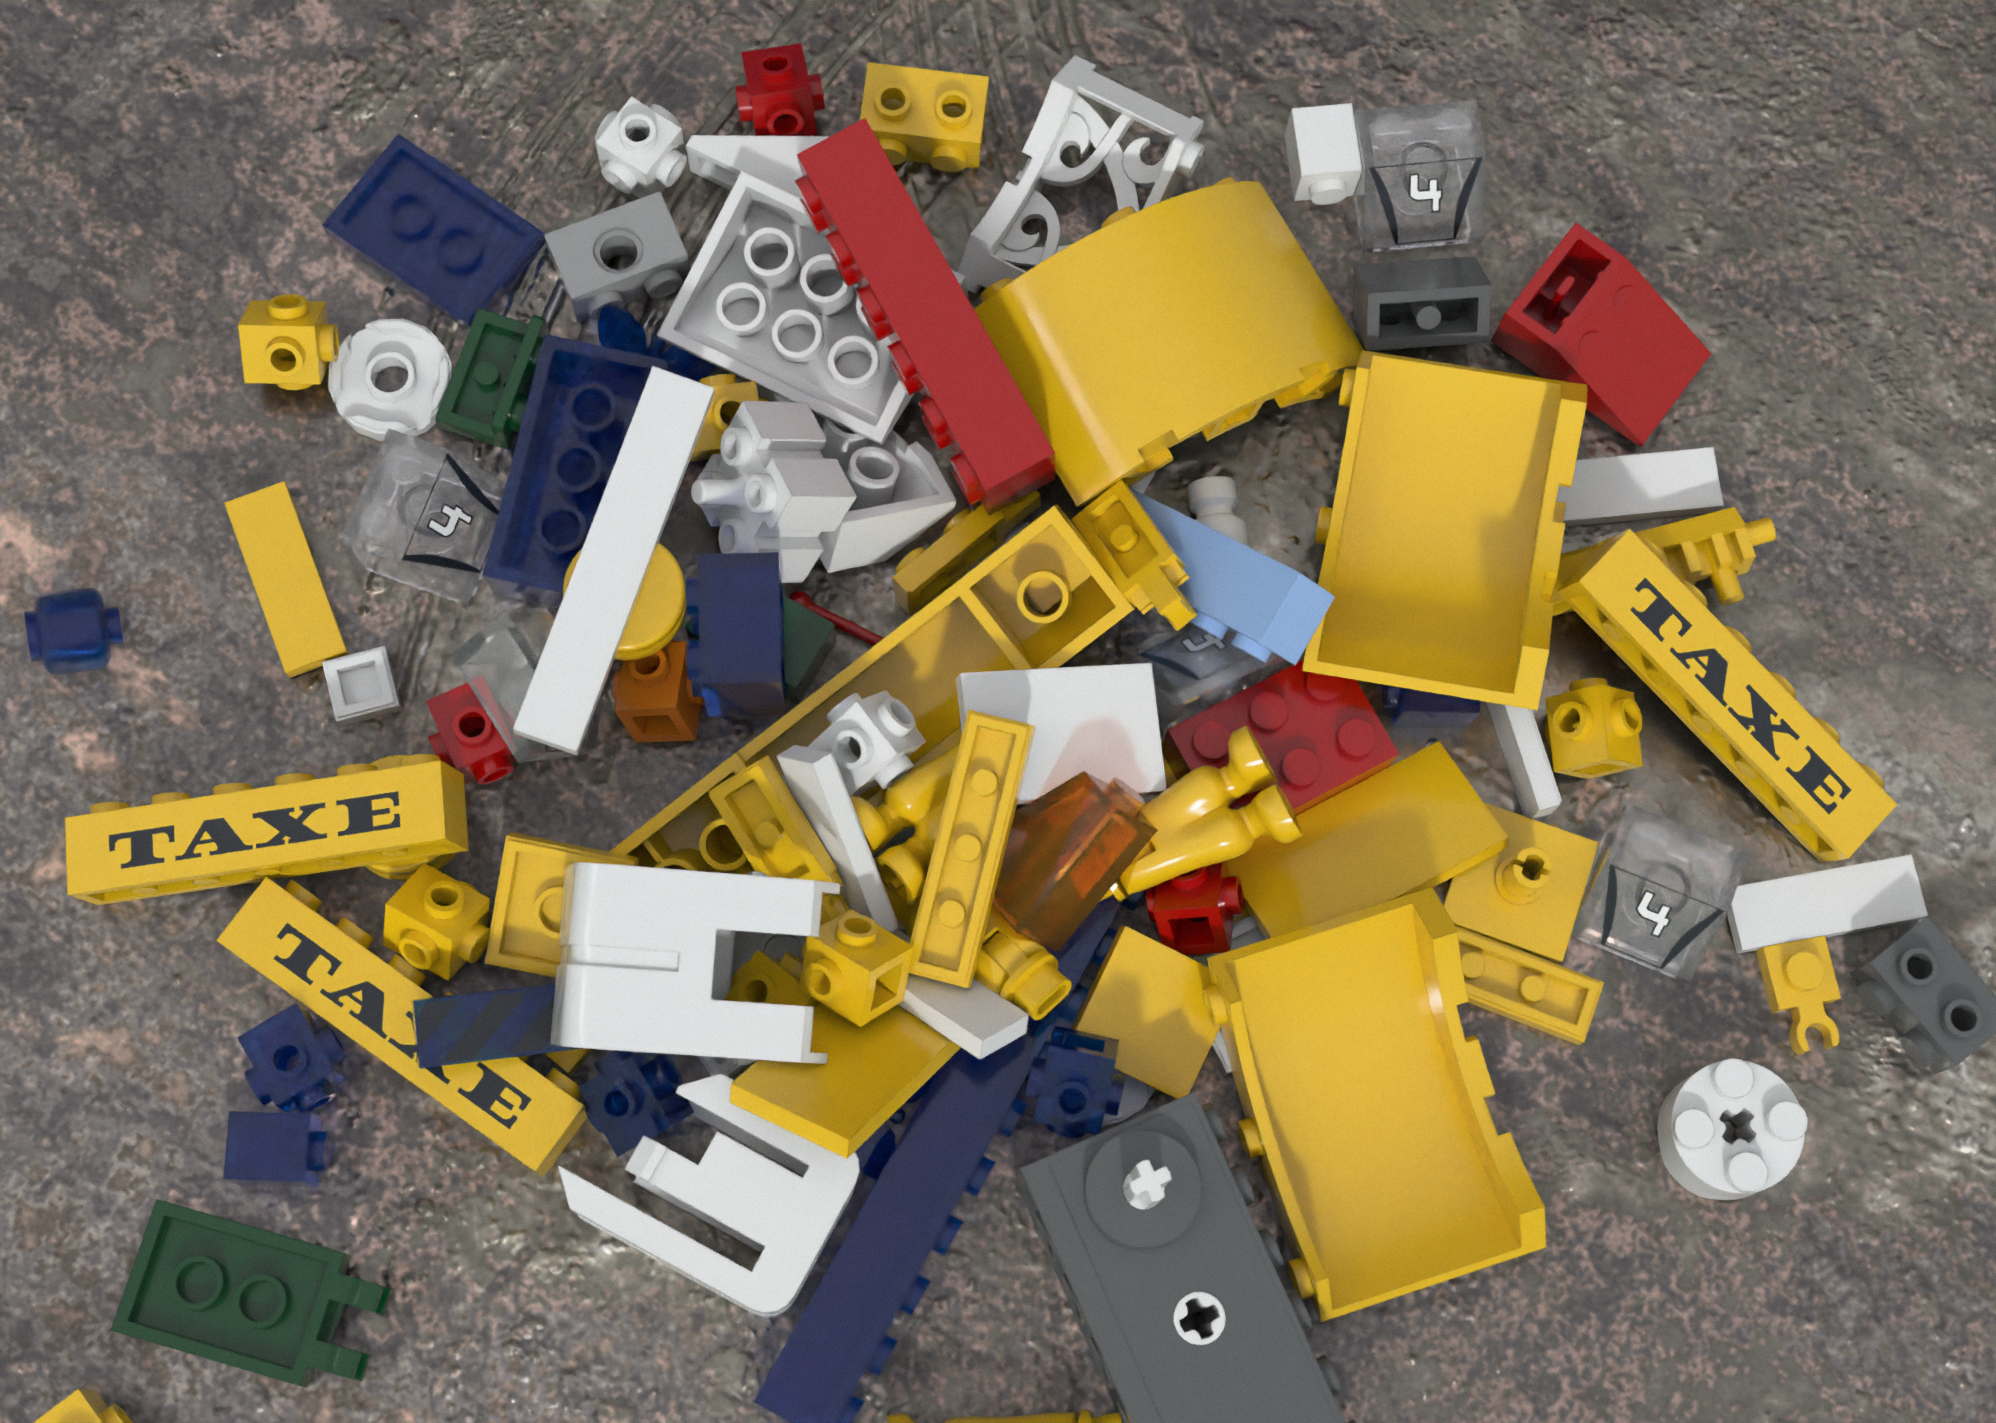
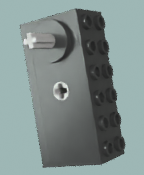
M1190 1093L1020 1168L1015 1182L1115 1411L1119 1413L1122 1423H1345L1334 1400L1335 1396L1342 1394L1337 1375L1325 1355L1315 1358L1305 1336V1332L1313 1329L1307 1309L1296 1291L1289 1294L1285 1292L1275 1270L1284 1265L1280 1250L1268 1228L1258 1231L1247 1208L1248 1205L1255 1202L1252 1189L1241 1167L1236 1165L1229 1168L1219 1146L1220 1142L1226 1140V1134L1220 1118L1211 1103L1201 1106L1196 1093ZM1188 1311L1190 1314L1201 1311L1205 1317L1206 1324L1199 1327L1198 1332L1190 1330L1185 1333L1180 1326L1179 1320L1184 1318ZM1351 1420L1347 1423H1356V1421Z

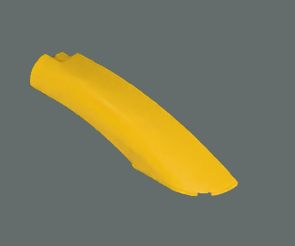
M1058 504L1054 505L609 852L638 857V866L747 875L748 872L755 870L709 797L710 793L708 791L767 755L782 777L784 773L777 755L794 745L808 747L831 725L826 718L827 714L841 701L854 693H858L863 699L887 690L891 697L901 701L911 711L915 719V727L926 740L924 744L908 757L914 764V767L911 769L913 770L937 758L961 741L962 731L956 678L960 673L1059 668L1133 611L1135 607L1122 595L1086 540ZM877 785L875 788L862 793L859 797L877 807L882 803L886 789L883 790L880 785Z

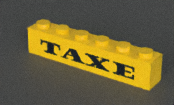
M1631 529L1606 539L1556 592L1820 863L1849 859L1898 805L1883 790L1885 784L1882 778L1869 766L1856 762L1839 745L1841 740L1835 729L1824 720L1812 717L1795 699L1796 692L1792 685L1779 674L1768 671L1751 654L1752 647L1749 641L1736 629L1724 626L1706 608L1708 602L1698 588L1685 580H1679L1662 562L1663 555L1652 541L1642 535L1635 534Z
M416 754L401 758L399 767L377 770V766L372 764H350L339 767L337 769V776L315 779V776L311 774L293 773L276 777L275 786L253 789V786L247 783H226L214 786L213 795L192 798L190 794L181 792L156 794L151 797V804L131 807L130 804L125 802L96 803L90 806V814L65 817L67 895L96 905H104L260 882L265 877L273 880L469 851L464 774L441 761L437 755Z
M265 877L216 941L543 1178L590 1115L589 1110L578 1101L585 1090L555 1068H552L548 1075L544 1077L527 1065L525 1061L532 1052L509 1054L518 1041L502 1030H499L493 1039L490 1038L474 1059L441 1062L479 1014L460 1000L421 1047L418 1013L426 1003L438 1001L420 988L427 977L396 954L386 963L370 952L368 948L374 939L345 917H342L336 926L316 913L323 902L292 879L283 889ZM447 992L440 1001L458 998Z

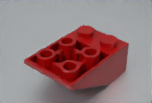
M1576 222L1505 312L1491 339V342L1542 378L1587 385L1586 409L1639 447H1642L1711 355V352L1625 256Z

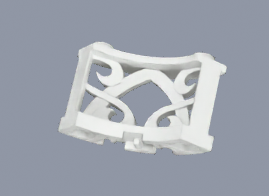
M1074 55L1052 79L1040 113L1022 150L1023 153L1031 156L1032 159L1028 158L1023 170H1019L1015 177V185L1007 181L1005 182L993 204L969 236L957 272L965 276L967 290L976 294L981 286L988 288L1004 278H1012L1014 280L1026 272L1016 266L1033 268L1069 246H1060L1061 228L1057 213L1052 204L1040 194L1045 183L1063 187L1077 185L1095 175L1104 164L1114 188L1118 210L1132 206L1136 212L1139 211L1135 186L1139 188L1153 187L1143 209L1170 199L1181 176L1189 179L1203 155L1205 145L1196 141L1204 121L1195 116H1192L1190 119L1094 72L1095 64ZM1085 96L1121 113L1110 129L1098 113L1084 100ZM1134 121L1171 138L1169 147L1159 163L1152 166L1146 165L1141 160V153L1150 145V138L1147 137L1134 140L1123 154L1119 142ZM1090 143L1095 149L1093 154L1077 167L1070 168L1061 162L1062 151L1067 146L1073 145L1078 147L1081 159L1088 152ZM1039 218L1047 223L1048 235L1045 247H1037L1040 242L1039 232L1034 235H1027L1022 231L1023 225L1028 220Z

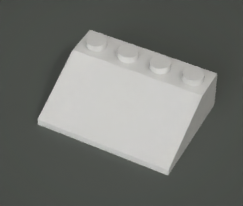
M741 171L657 334L658 338L749 382L756 381L757 386L788 401L808 403L813 413L883 445L913 394L909 396L906 393L891 365L893 359L887 349V346L892 344L889 337L879 342L875 338L860 309L862 304L856 290L861 287L858 282L850 287L846 286L830 256L832 251L825 238V235L830 233L829 230L826 229L820 233L815 231L801 205V198ZM952 270L965 295L968 297L965 276Z

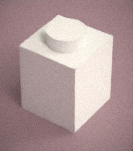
M1352 103L1292 108L1284 139L1294 201L1311 200L1315 204L1327 205L1342 201L1347 196H1353L1362 172Z

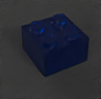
M779 552L698 554V576L686 577L687 615L691 616L692 634H699V640H687L688 680L692 681L693 697H703L708 717L785 715L784 588Z

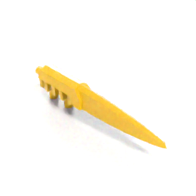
M1735 507L1635 533L1648 538L1659 548L1663 555L1662 562L1679 580H1685L1695 586L1697 581L1709 578L1721 606L1735 604L1744 598L1737 575L1748 573L1756 557L1753 546L1772 542L1776 539L1775 527L1769 517L1745 523ZM1604 541L1596 545L1561 554L1558 575L1551 598V603H1554L1553 616L1574 611L1556 591Z

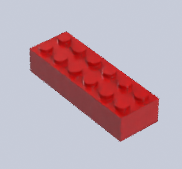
M866 118L798 153L797 158L803 176L794 180V183L802 197L800 199L801 205L817 233L826 229L829 230L830 233L825 235V238L832 251L830 256L846 286L850 287L858 282L861 287L856 290L862 304L860 309L875 338L879 342L889 337L892 344L888 345L887 349L893 359L891 365L906 393L910 396L917 391L920 392L923 400L919 401L918 404L924 414L921 418L939 450L950 446L955 455L950 458L954 468L952 473L968 503L972 505L980 500L990 516L1055 480V452Z

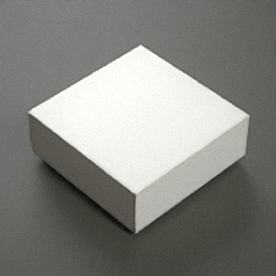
M385 646L322 662L335 719L340 727L403 711L389 653Z

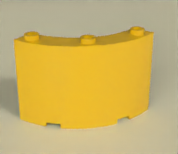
M1233 177L1222 179L1212 186L1161 201L1137 212L1132 206L1118 210L1102 223L1101 229L1057 252L1016 279L1004 278L990 285L980 295L982 303L974 308L1055 452V471L1077 507L1088 506L1120 479L1128 487H1132L1148 475L1173 461L1169 448L1200 431L1206 441H1209L1230 429L1252 420L1257 415L1263 402L1274 398L1278 406L1283 408L1304 401L1325 399L1341 387L1345 368L1356 370L1361 350H1364L1262 184L1256 181L1236 182Z
M1361 350L1356 370L1344 369L1339 406L1350 407L1340 470L1333 508L1320 507L1315 535V543L1326 545L1318 585L1334 595L1335 598L1306 646L1302 671L1538 710L1550 649L1554 603H1551V598L1558 575L1566 524L1563 523L1566 503L1558 502L1556 499L1559 486L1569 488L1572 486L1587 405V385Z
M1433 887L1207 958L1212 985L1202 988V995L1212 1024L1214 1026L1221 1025L1231 1070L1246 1118L1236 1122L1238 1135L1247 1158L1258 1157L1273 1204L1294 1259L1287 1261V1268L1293 1288L1302 1300L1310 1297L1321 1322L1546 1248L1545 1206L1525 1168L1511 1133L1508 1132L1498 1136L1485 1098L1494 1096L1495 1090L1481 1046L1476 1036H1465L1457 1005L1469 1002L1462 969L1458 931Z

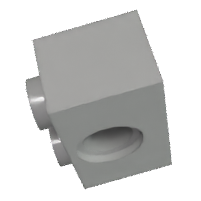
M660 191L544 234L552 263L577 322L588 318L593 320L610 318L621 312L625 304L646 296L661 298L670 295L682 286L690 272L688 254ZM619 255H628L636 259L631 266L622 270H615L606 266L612 258Z

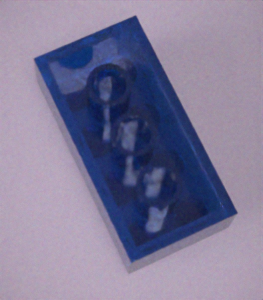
M545 334L482 575L494 594L560 608L563 600V584L567 569L576 554L583 548L652 366L673 373L669 360Z

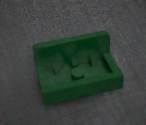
M480 308L477 309L435 418L438 428L500 448L510 449L516 431L525 433L530 424L535 407V398L531 397L530 394L537 375L541 377L547 376L555 356L556 342L551 340L546 318L533 314L529 324Z

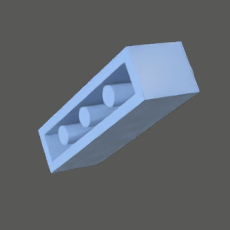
M1130 488L1186 566L1184 570L1190 578L1180 585L1178 589L1197 613V616L1190 622L1221 640L1227 630L1232 631L1236 636L1231 644L1263 663H1266L1271 653L1296 665L1335 596L1300 572Z

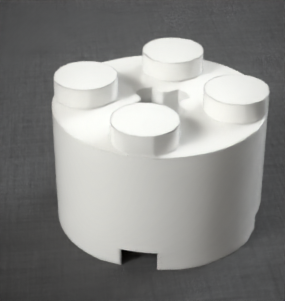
M1731 1058L1700 1069L1680 1082L1668 1094L1658 1114L1657 1130L1660 1153L1665 1167L1673 1178L1695 1195L1716 1200L1741 1199L1775 1185L1788 1175L1801 1155L1808 1119L1790 1087L1778 1075L1761 1065ZM1728 1119L1737 1126L1734 1134L1738 1139L1731 1143L1726 1142L1722 1137L1726 1130L1723 1122Z

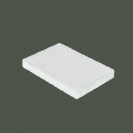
M1152 663L960 673L956 678L962 733L968 709L1036 726L1017 804L1156 796L1167 789Z

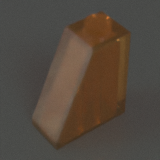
M1083 771L1015 812L993 904L1016 933L1058 952L1158 831L1140 811V808L1145 804L1144 799L1125 782L1114 777L1107 784Z

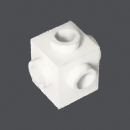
M631 96L619 113L615 110L611 111L597 130L595 144L601 173L611 185L626 194L632 193L638 198H642L658 191L662 193L666 187L672 186L677 181L685 168L687 156L681 124L673 114L657 104H652L648 107Z
M887 690L863 699L858 693H854L841 701L826 716L831 725L807 748L833 753L849 796H858L875 788L877 785H880L884 790L896 779L909 772L914 767V764L908 757L924 744L926 740L915 727L914 716L906 705L898 699L891 697Z

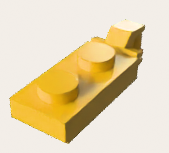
M1122 479L1117 481L1071 519L1122 595L1134 607H1137L1143 615L1155 606L1157 611L1168 619L1176 631L1180 630L1197 616L1187 598L1178 589L1180 585L1190 578L1184 570L1185 564L1133 491Z
M1035 490L990 516L982 504L974 511L967 508L956 514L945 526L941 538L926 550L923 547L914 549L898 564L895 570L896 574L892 577L896 602L909 616L920 611L1006 541V533L1041 505L1039 492Z
M768 755L708 791L710 793L709 797L755 872H763L768 877L816 880L841 884L840 887L843 886L841 877L836 871V865ZM841 891L840 894H822L820 925H824L850 910Z

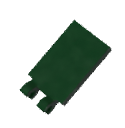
M156 1199L111 1331L307 1388L314 1368L349 1379L363 1381L371 1355L335 1345L333 1341L346 1304L384 1315L392 1289L345 1275L351 1259L349 1254Z

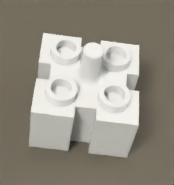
M742 401L728 428L722 435L721 454L711 455L702 473L692 485V499L702 508L710 526H720L719 546L739 584L803 583L824 550L818 536L821 532H835L857 497L838 460L824 458L820 452L827 439L808 403Z

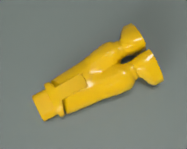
M1247 725L1232 732L1228 740L1229 763L1226 767L1218 769L1211 766H1201L1194 769L1160 795L1099 834L1101 839L1096 836L1089 839L1090 849L1066 861L1076 886L1088 907L1112 895L1120 902L1130 894L1151 888L1192 870L1238 857L1247 852L1254 843V840L1259 838L1260 835H1268L1282 843H1290L1303 836L1299 822L1286 795L1276 784L1278 779L1268 759ZM1262 790L1247 806H1243L1238 810L1229 808L1235 800L1242 796Z
M960 743L937 758L896 779L885 790L883 801L877 807H874L861 797L850 796L872 856L883 849L896 834H899L904 829L915 827L914 835L907 839L906 842L888 848L875 859L882 882L898 898L909 905L917 902L922 896L926 880L925 869L931 861Z
M929 866L925 869L926 876ZM883 883L898 921L897 929L906 930L907 935L911 937L921 898L914 904L909 905L898 898ZM995 894L974 979L1018 1008H1021L1034 1020H1040L1067 996L1071 990L1072 983L1057 970L1059 963L1056 957L1045 949L1034 934Z

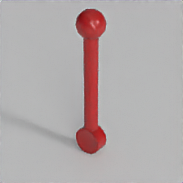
M793 592L788 597L831 621L837 629L867 644L875 646L884 639V637L812 603L810 596L805 592Z

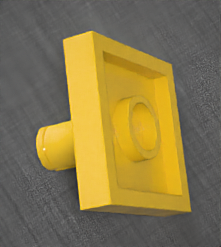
M1484 802L1509 837L1508 848L1450 878L1442 904L1454 925L1559 965L1564 959L1599 842Z

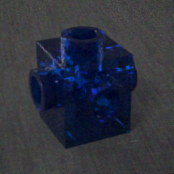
M298 1003L291 1005L237 1037L253 1067L244 1071L245 1077L253 1092L264 1106L273 1101L276 1107L288 1114L297 1109L301 1115L308 1114L330 1102L337 1095L333 1088L347 1080L338 1062L347 1058V1054L335 1032L328 1023L318 1028L310 1013ZM300 1059L298 1066L292 1070L294 1063Z
M1054 1025L1047 1059L1033 1057L1025 1096L1038 1099L1034 1122L1047 1124L1046 1127L1049 1131L1069 1138H1081L1086 1133L1099 1134L1104 1114L1117 1116L1122 1098L1125 1076L1113 1074L1119 1039Z
M615 1050L594 1062L593 1064L599 1075L578 1087L585 1099V1112L590 1123L596 1130L605 1134L617 1157L637 1147L643 1135L651 1139L694 1113L688 1100L676 1094L678 1086L683 1085L680 1071L675 1063L668 1056L662 1055V1053L638 1052L634 1055L633 1051Z

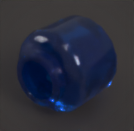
M94 588L43 593L36 598L33 611H24L31 662L41 661L44 669L51 675L104 669L111 660V646L123 644L118 607L105 608L102 595Z

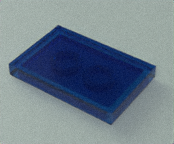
M399 133L323 224L326 234L467 331L470 330L477 309L480 308L490 312L546 243L543 231Z

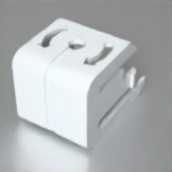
M577 862L565 868L559 946L562 947L561 964L557 965L550 1044L576 1048L733 1058L732 1064L748 1065L756 1060L827 1064L828 1053L811 1052L814 1007L724 1001V998L731 989L735 931L819 937L822 894H840L841 884L816 880L768 877L763 872L755 871L748 872L747 875L602 863Z
M722 1073L678 1086L676 1094L691 1101L684 1104L683 1111L803 1176L802 1178L718 1131L699 1165L644 1135L624 1170L636 1176L633 1181L635 1184L761 1252L751 1272L558 1166L569 1208L578 1214L583 1221L746 1311L763 1318L777 1317L787 1312L794 1304L847 1207L859 1175V1160L855 1152L846 1159L729 1103L731 1083L734 1080Z

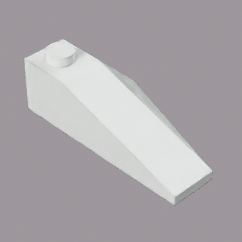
M757 386L760 398L765 397L769 402H791ZM813 413L827 439L820 452L824 458L838 460L857 496L836 531L821 532L818 536L824 548L819 557L828 573L885 562L954 510L957 502L932 455L917 441L909 445L892 429L883 445H880Z

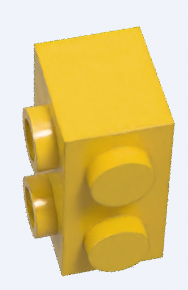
M868 62L860 120L866 118L892 165L912 161L929 163L934 168L945 172H959L965 168L979 169L987 109L989 76Z

